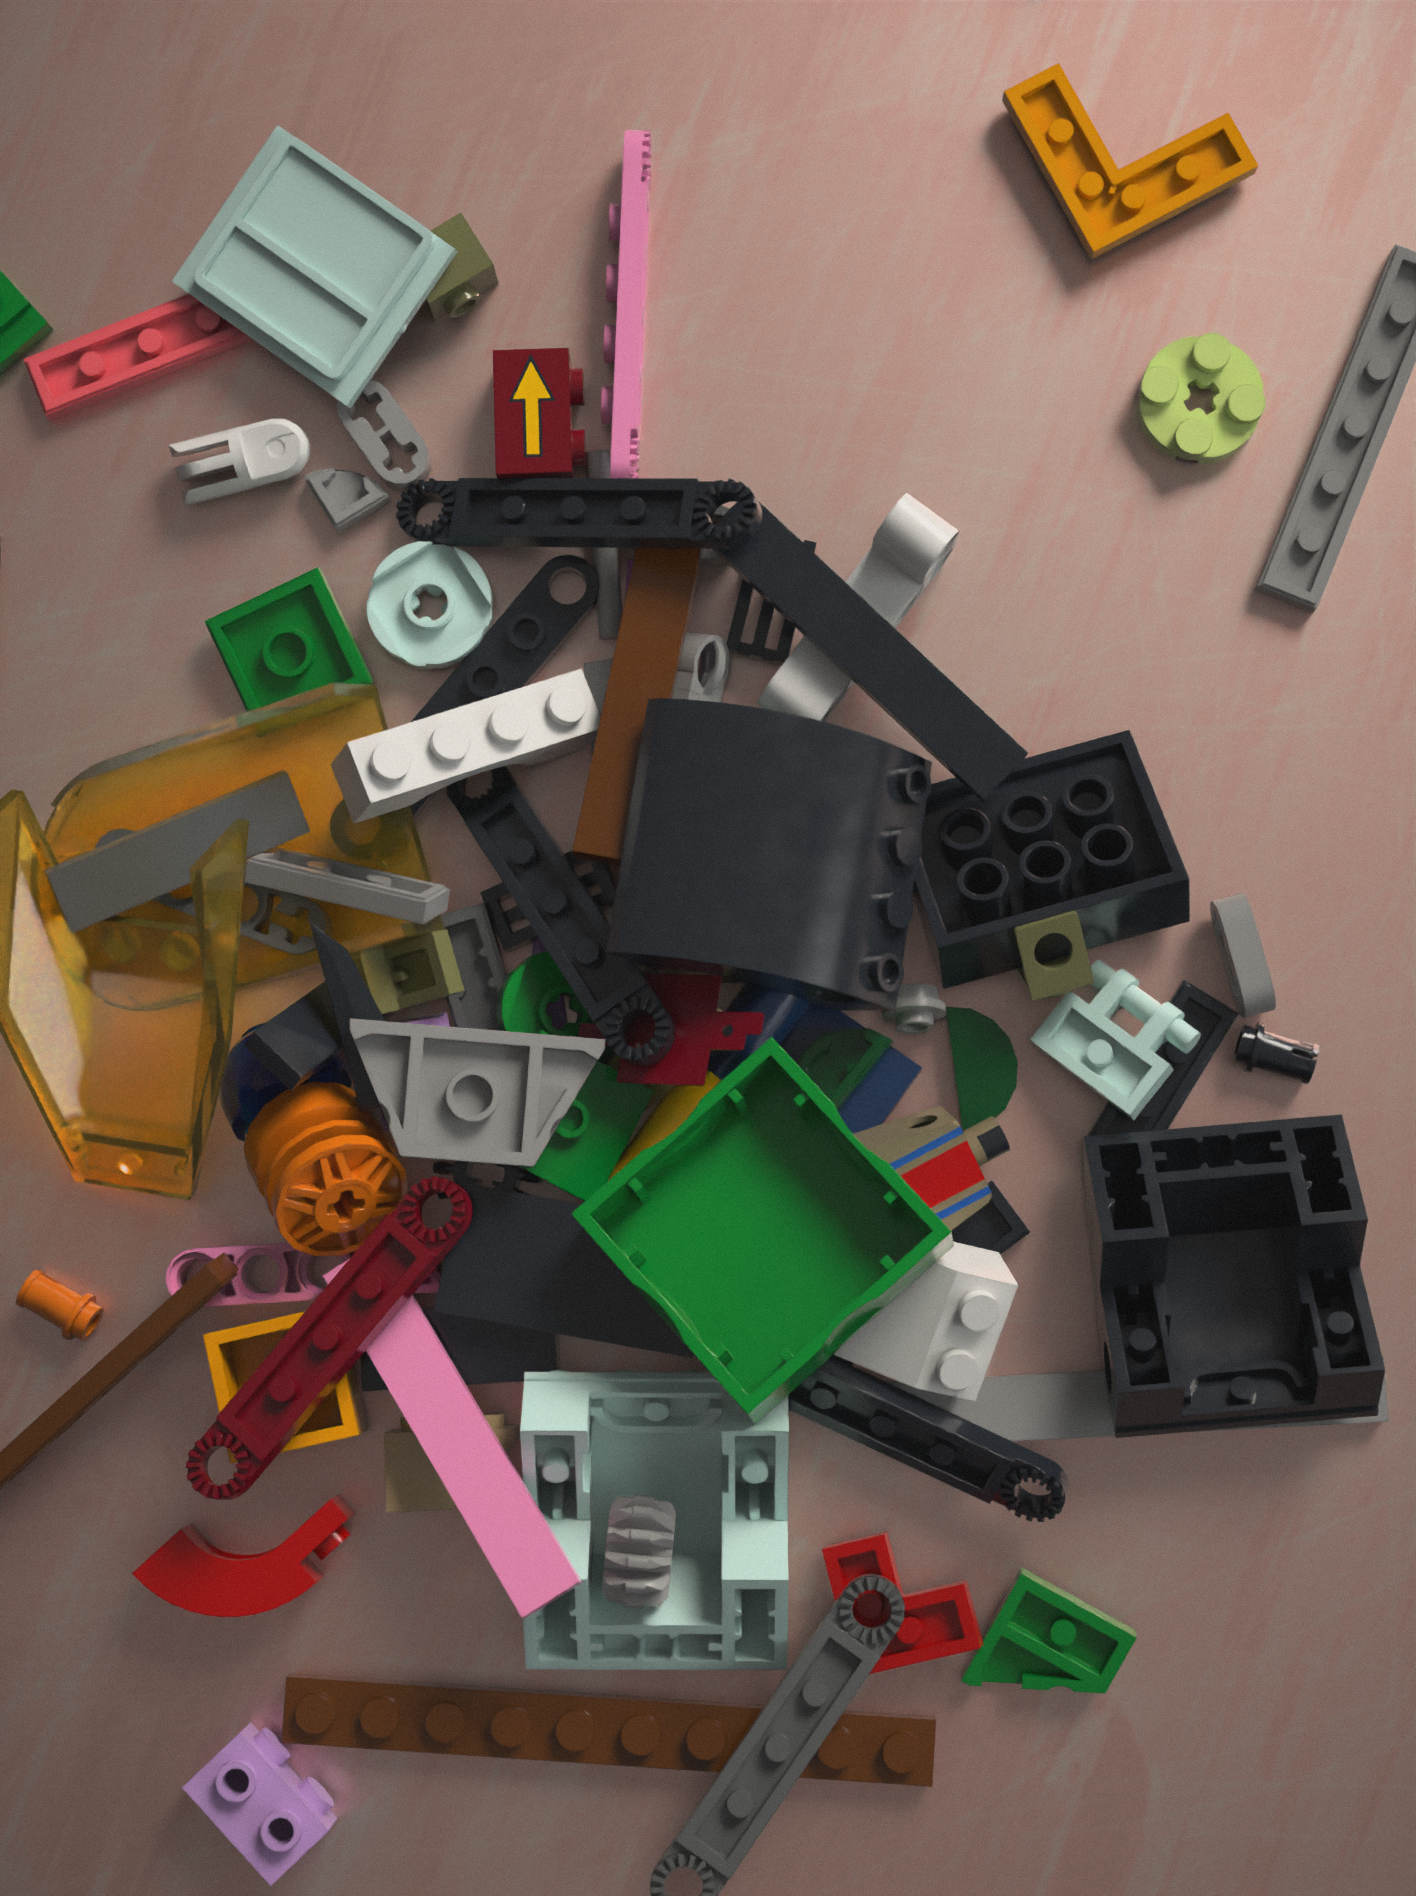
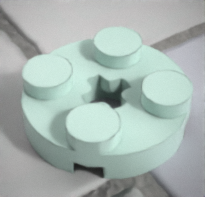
M418 541L410 543L389 554L374 573L372 578L373 584L369 591V602L367 601V618L378 642L392 657L416 670L442 669L462 662L478 646L483 636L493 626V594L488 579L477 561L461 549L454 546L451 548L446 545H434L433 542ZM426 590L433 597L443 593L448 600L441 607L443 615L434 621L428 616L419 619L413 613L421 606L417 596Z

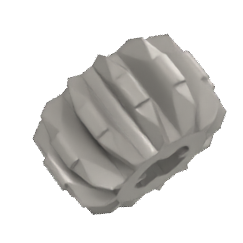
M635 1494V1497L618 1496L610 1505L602 1591L608 1601L622 1603L625 1607L644 1608V1606H661L668 1598L676 1510L671 1501L655 1499V1496Z

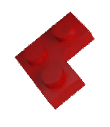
M888 1531L826 1545L822 1548L835 1601L851 1580L864 1574H877L886 1577L897 1586L905 1604L904 1620L869 1674L968 1652L982 1647L983 1641L967 1580L904 1594ZM866 1590L860 1593L854 1600L852 1606L853 1616L863 1626H879L886 1621L890 1614V1601L882 1592Z

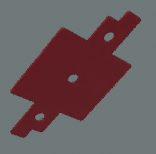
M644 974L673 1018L675 1040L667 1055L651 1065H633L620 1057L617 1082L703 1086L706 1079L710 1050L742 1051L745 1046L746 1035H760L762 1033L764 1014L762 1012L717 1011L722 982L720 975ZM640 1015L628 1024L625 1032L628 1046L633 1048L640 1046L643 1048L644 1044L647 1043L649 1045L651 1043L649 1040L655 1038L654 1032L657 1031L655 1027L656 1021L653 1019V1016ZM595 1022L594 1024H580L577 1037L605 1039ZM731 1025L733 1033L728 1037L724 1036V1027ZM605 1039V1046H609L608 1042Z

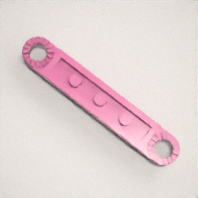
M625 130L621 203H610L609 241L619 242V264H607L606 301L617 303L616 325H605L603 344L604 363L614 364L613 387L602 386L601 424L612 425L610 478H639L638 473L635 472L639 470V464H636V462L639 461L651 179V169H649L651 161L648 158H651L652 150L651 131Z

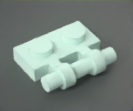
M1098 959L1091 965L1094 984L1091 985L1097 988L1099 993L1091 1003L1088 1004L1073 992L1066 994L1031 1037L1030 1041L1035 1047L1132 1120H1135L1173 1072L1171 1065L1155 1054V1052L1162 1044L1169 1041L1187 1054L1197 1044L1201 1033L1183 1020L1184 1012L1170 1002L1160 1004L1138 988L1139 980L1125 969L1115 971ZM1124 1008L1145 1024L1135 1038L1110 1020L1116 1011Z

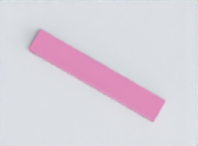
M347 1261L323 1275L327 1285ZM412 1295L367 1348L366 1352L521 1618L526 1619L581 1584L582 1580Z

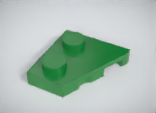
M1021 1567L982 1635V1647L973 1651L961 1673V1681L969 1686H982V1682L1022 1684V1689L1049 1690L1056 1686H1064L1070 1688L1073 1692L1105 1694L1137 1639L1136 1630Z

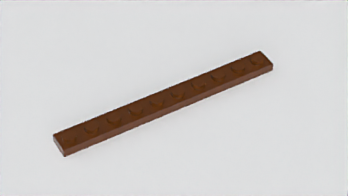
M290 1673L286 1677L281 1743L719 1772L764 1705ZM844 1710L799 1778L932 1787L936 1731L935 1716Z

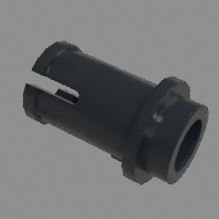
M1258 1022L1255 1028L1247 1025L1242 1026L1235 1046L1233 1061L1244 1064L1243 1069L1245 1072L1251 1073L1253 1068H1258L1308 1084L1317 1060L1313 1058L1319 1054V1044H1310L1265 1031V1024Z

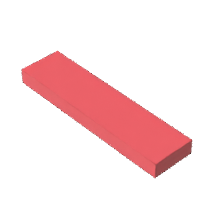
M187 294L23 360L44 414L49 421H52L255 340L196 298Z

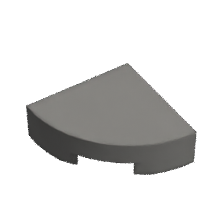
M326 468L304 476L305 481L338 534L392 502L386 491L375 480L359 473Z

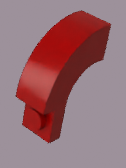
M338 1494L323 1505L278 1547L255 1554H242L225 1550L208 1540L191 1523L174 1534L132 1574L158 1597L190 1612L216 1617H241L259 1614L292 1601L325 1576L308 1556L314 1552L323 1560L344 1542L351 1533L343 1524L356 1512Z

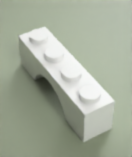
M579 669L347 742L330 765L352 821L355 824L413 805L443 787L484 771L512 764H525L529 767L582 750L597 736L601 716L583 671Z

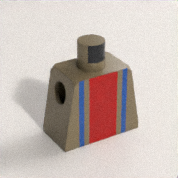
M942 1106L931 1107L853 1134L867 1149L887 1161L951 1231L989 1203L992 1198V1192L979 1166L1010 1151L1008 1140L993 1116L962 1131L957 1120Z

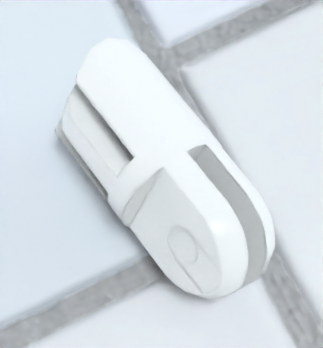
M268 419L169 444L172 457L191 455L229 445V453L194 461L175 468L179 482L195 480L235 470L237 478L182 492L185 506L288 479L298 474L304 468L310 455L309 440L305 432L297 424L286 419Z

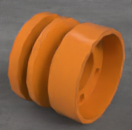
M310 1082L297 1086L292 1091L290 1089L285 1090L263 1106L249 1125L243 1146L247 1169L259 1192L266 1199L267 1208L274 1217L279 1232L293 1248L312 1256H342L357 1251L387 1214H391L409 1191L406 1170L395 1155L393 1147L384 1137L383 1130L373 1112L368 1110L360 1113L354 1098L356 1097L355 1090L336 1082Z

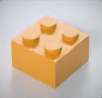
M304 1312L203 1334L219 1413ZM355 1365L345 1374L281 1452L360 1435L368 1430ZM227 1448L229 1463H237L238 1461L234 1458L235 1454Z

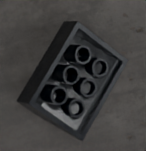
M1130 730L1024 758L983 802L956 777L931 784V792L926 800L921 834L922 854L917 862L913 894L943 989L1022 968L1014 928L1066 912L1076 911L1078 914L1086 950L1190 921L1189 876ZM1050 933L1043 936L1035 946V960L1040 963L1069 955L1071 948L1069 939L1059 933Z

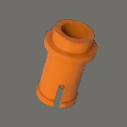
M41 1269L34 1270L28 1276L16 1298V1305L21 1308L25 1307L62 1329V1337L66 1340H72L75 1337L82 1342L87 1340L98 1326L104 1309L96 1304L97 1299L95 1295L87 1293L82 1296L49 1277Z

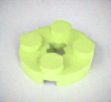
M1207 333L1200 337H1186L1165 346L1149 362L1138 390L1137 417L1141 429L1150 443L1161 453L1176 459L1179 456L1186 460H1198L1196 463L1199 464L1215 463L1239 451L1252 436L1265 409L1263 383L1255 364L1240 348L1230 344L1224 336L1217 333ZM1197 385L1202 390L1208 388L1213 392L1215 397L1211 401V406L1214 410L1212 413L1205 414L1200 407L1190 411L1185 406V402L1191 395L1189 387Z

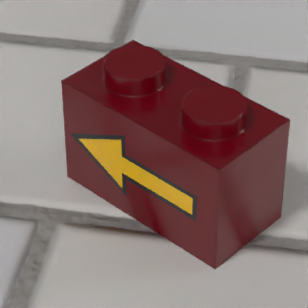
M569 348L493 350L496 477L575 478V468L586 467L585 429L574 430L573 406L585 405L583 368H572Z

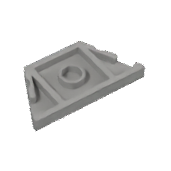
M350 1018L351 1034L401 1157L534 1167L605 1048V1039Z

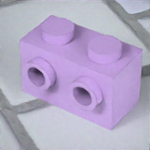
M250 1722L204 1765L182 1789L271 1886L331 1829L338 1818L330 1810L334 1806V1801L325 1788L311 1776H307L303 1780L286 1762L290 1757V1753L284 1743H281L282 1741L268 1728L264 1727L259 1732Z

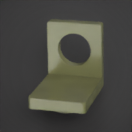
M1076 911L1066 912L1014 928V935L1022 963V968L1015 969L1032 1001L1064 996L1074 989L1094 984L1079 916ZM1050 933H1059L1069 939L1071 945L1069 955L1040 963L1035 960L1034 949L1037 942L1043 936Z

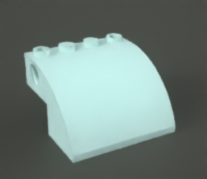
M564 1370L524 1372L520 1424L523 1482L582 1580V1583L526 1619L523 1618L526 1669L787 1670L789 1587L788 1395L760 1421L754 1424L710 1372L693 1370L681 1372H632L629 1370L615 1372H567ZM635 1494L655 1496V1499L671 1501L676 1510L668 1598L661 1606H644V1608L625 1607L622 1603L608 1601L602 1591L610 1505L618 1496L635 1497Z

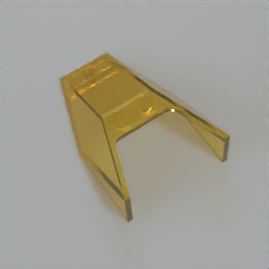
M11 789L0 799V1032L75 1181L184 1200H191L196 1193L232 1038L249 820L237 818L189 869L197 927L114 915L71 933L65 924L43 871L59 863L24 792Z

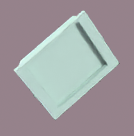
M277 125L232 193L223 203L221 209L172 282L351 409L401 334L406 331L408 324L458 251L306 143Z

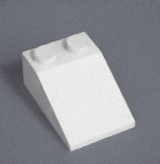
M954 1242V1246L836 1351L834 1355L916 1389L976 1402L1018 1284L999 1252Z

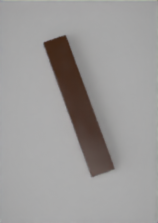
M636 548L572 852L574 858L621 865L648 699L654 698L673 699L703 549Z
M222 1253L200 1269L0 1452V1490L238 1275L236 1272L239 1269L225 1253Z

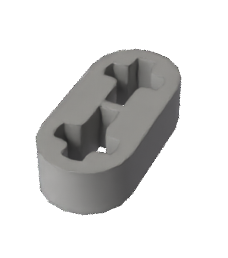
M370 380L358 397V399L364 397L370 404L378 400L381 401L377 405L376 411L384 427L377 432L374 431L364 417H360L355 421L352 420L358 413L355 404L350 409L337 400V413L346 432L382 482L394 490L408 491V486L412 483L417 485L419 484L418 480L424 479L426 481L431 471V456L425 442L390 392L381 383ZM394 439L404 453H409L415 449L417 453L411 458L415 468L406 474L399 467L389 471L387 468L391 466L393 461L388 449L384 445L385 443Z
M1243 893L1211 901L1210 914L1234 1003L1240 1016L1246 1018L1275 1010L1276 999L1272 979L1248 899Z

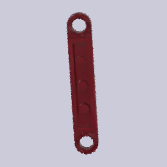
M431 1176V1178L421 1179L419 1183L410 1187L411 1190L391 1214H387L217 1415V1420L200 1440L194 1443V1448L190 1449L188 1453L189 1460L186 1462L185 1468H188L187 1479L191 1481L195 1491H198L205 1498L232 1500L243 1495L254 1484L466 1232L472 1219V1203L469 1195L460 1185L442 1177ZM437 1193H446L451 1198V1204L454 1206L452 1207L453 1215L449 1218L451 1220L446 1222L444 1227H439L437 1230L429 1229L422 1219L423 1205L430 1196ZM226 1447L235 1454L234 1458L238 1461V1464L235 1465L237 1472H234L233 1479L228 1480L229 1483L219 1486L209 1477L208 1461L217 1449Z

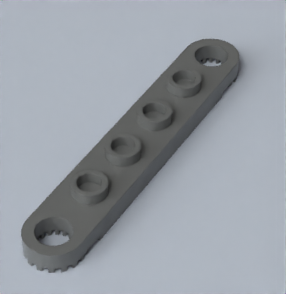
M864 1574L854 1578L844 1587L656 1863L651 1875V1896H669L664 1887L665 1878L670 1874L671 1870H676L677 1867L694 1869L700 1875L703 1889L699 1896L719 1895L899 1630L904 1620L905 1604L899 1589L892 1581L881 1575ZM866 1590L882 1592L890 1601L891 1610L888 1618L884 1623L876 1627L863 1626L853 1616L852 1606L854 1600L860 1593Z

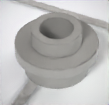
M922 983L900 985L896 1010H882L883 1020L895 1024L898 1032L907 1034L931 1031L934 1028V1022L940 1021L946 1016V1004L939 1000L938 988Z

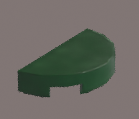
M946 1007L945 1018L960 1126L962 1131L991 1116L996 1118L1006 1109L1017 1086L1018 1061L1010 1038L993 1019L971 1008Z
M845 1028L832 1033L827 1032L821 1034L803 1049L796 1063L833 1102L839 1112L891 1048L894 1041L870 1028Z

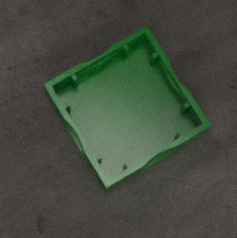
M773 1037L768 1039L701 1098L693 1112L674 1132L655 1145L642 1150L571 1213L586 1233L754 1424L760 1421L954 1246L952 1231L887 1161L867 1149L845 1125L833 1102Z

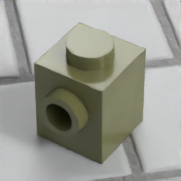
M462 213L457 214L431 230L433 234L458 251L422 304L426 306L435 322L446 315L450 318H456L466 314L481 301V294L499 284L494 264Z

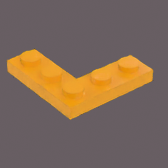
M1059 63L1005 90L1003 93L1002 102L1091 260L1254 175L1259 166L1228 112L1118 169Z

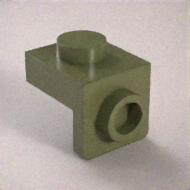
M447 929L430 932L384 948L361 952L351 957L382 1015L405 1010L464 991Z

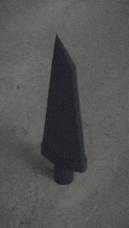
M310 922L354 1086L355 1101L360 1113L380 1107L392 1136L350 1031V1018L385 1021L348 950Z

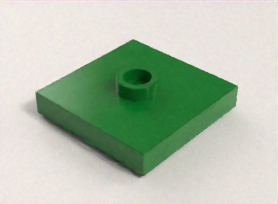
M317 567L204 621L258 736H264L375 683L321 568Z
M537 1030L536 1034L550 1035L543 1030ZM597 1060L534 1167H518L585 1202L608 1181L654 1090L643 1084L618 1083V1071Z

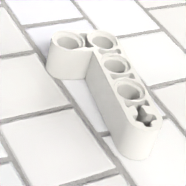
M906 493L884 519L874 535L872 547L845 582L896 628L951 554L959 531ZM804 636L768 683L757 704L764 709L825 722L854 682Z

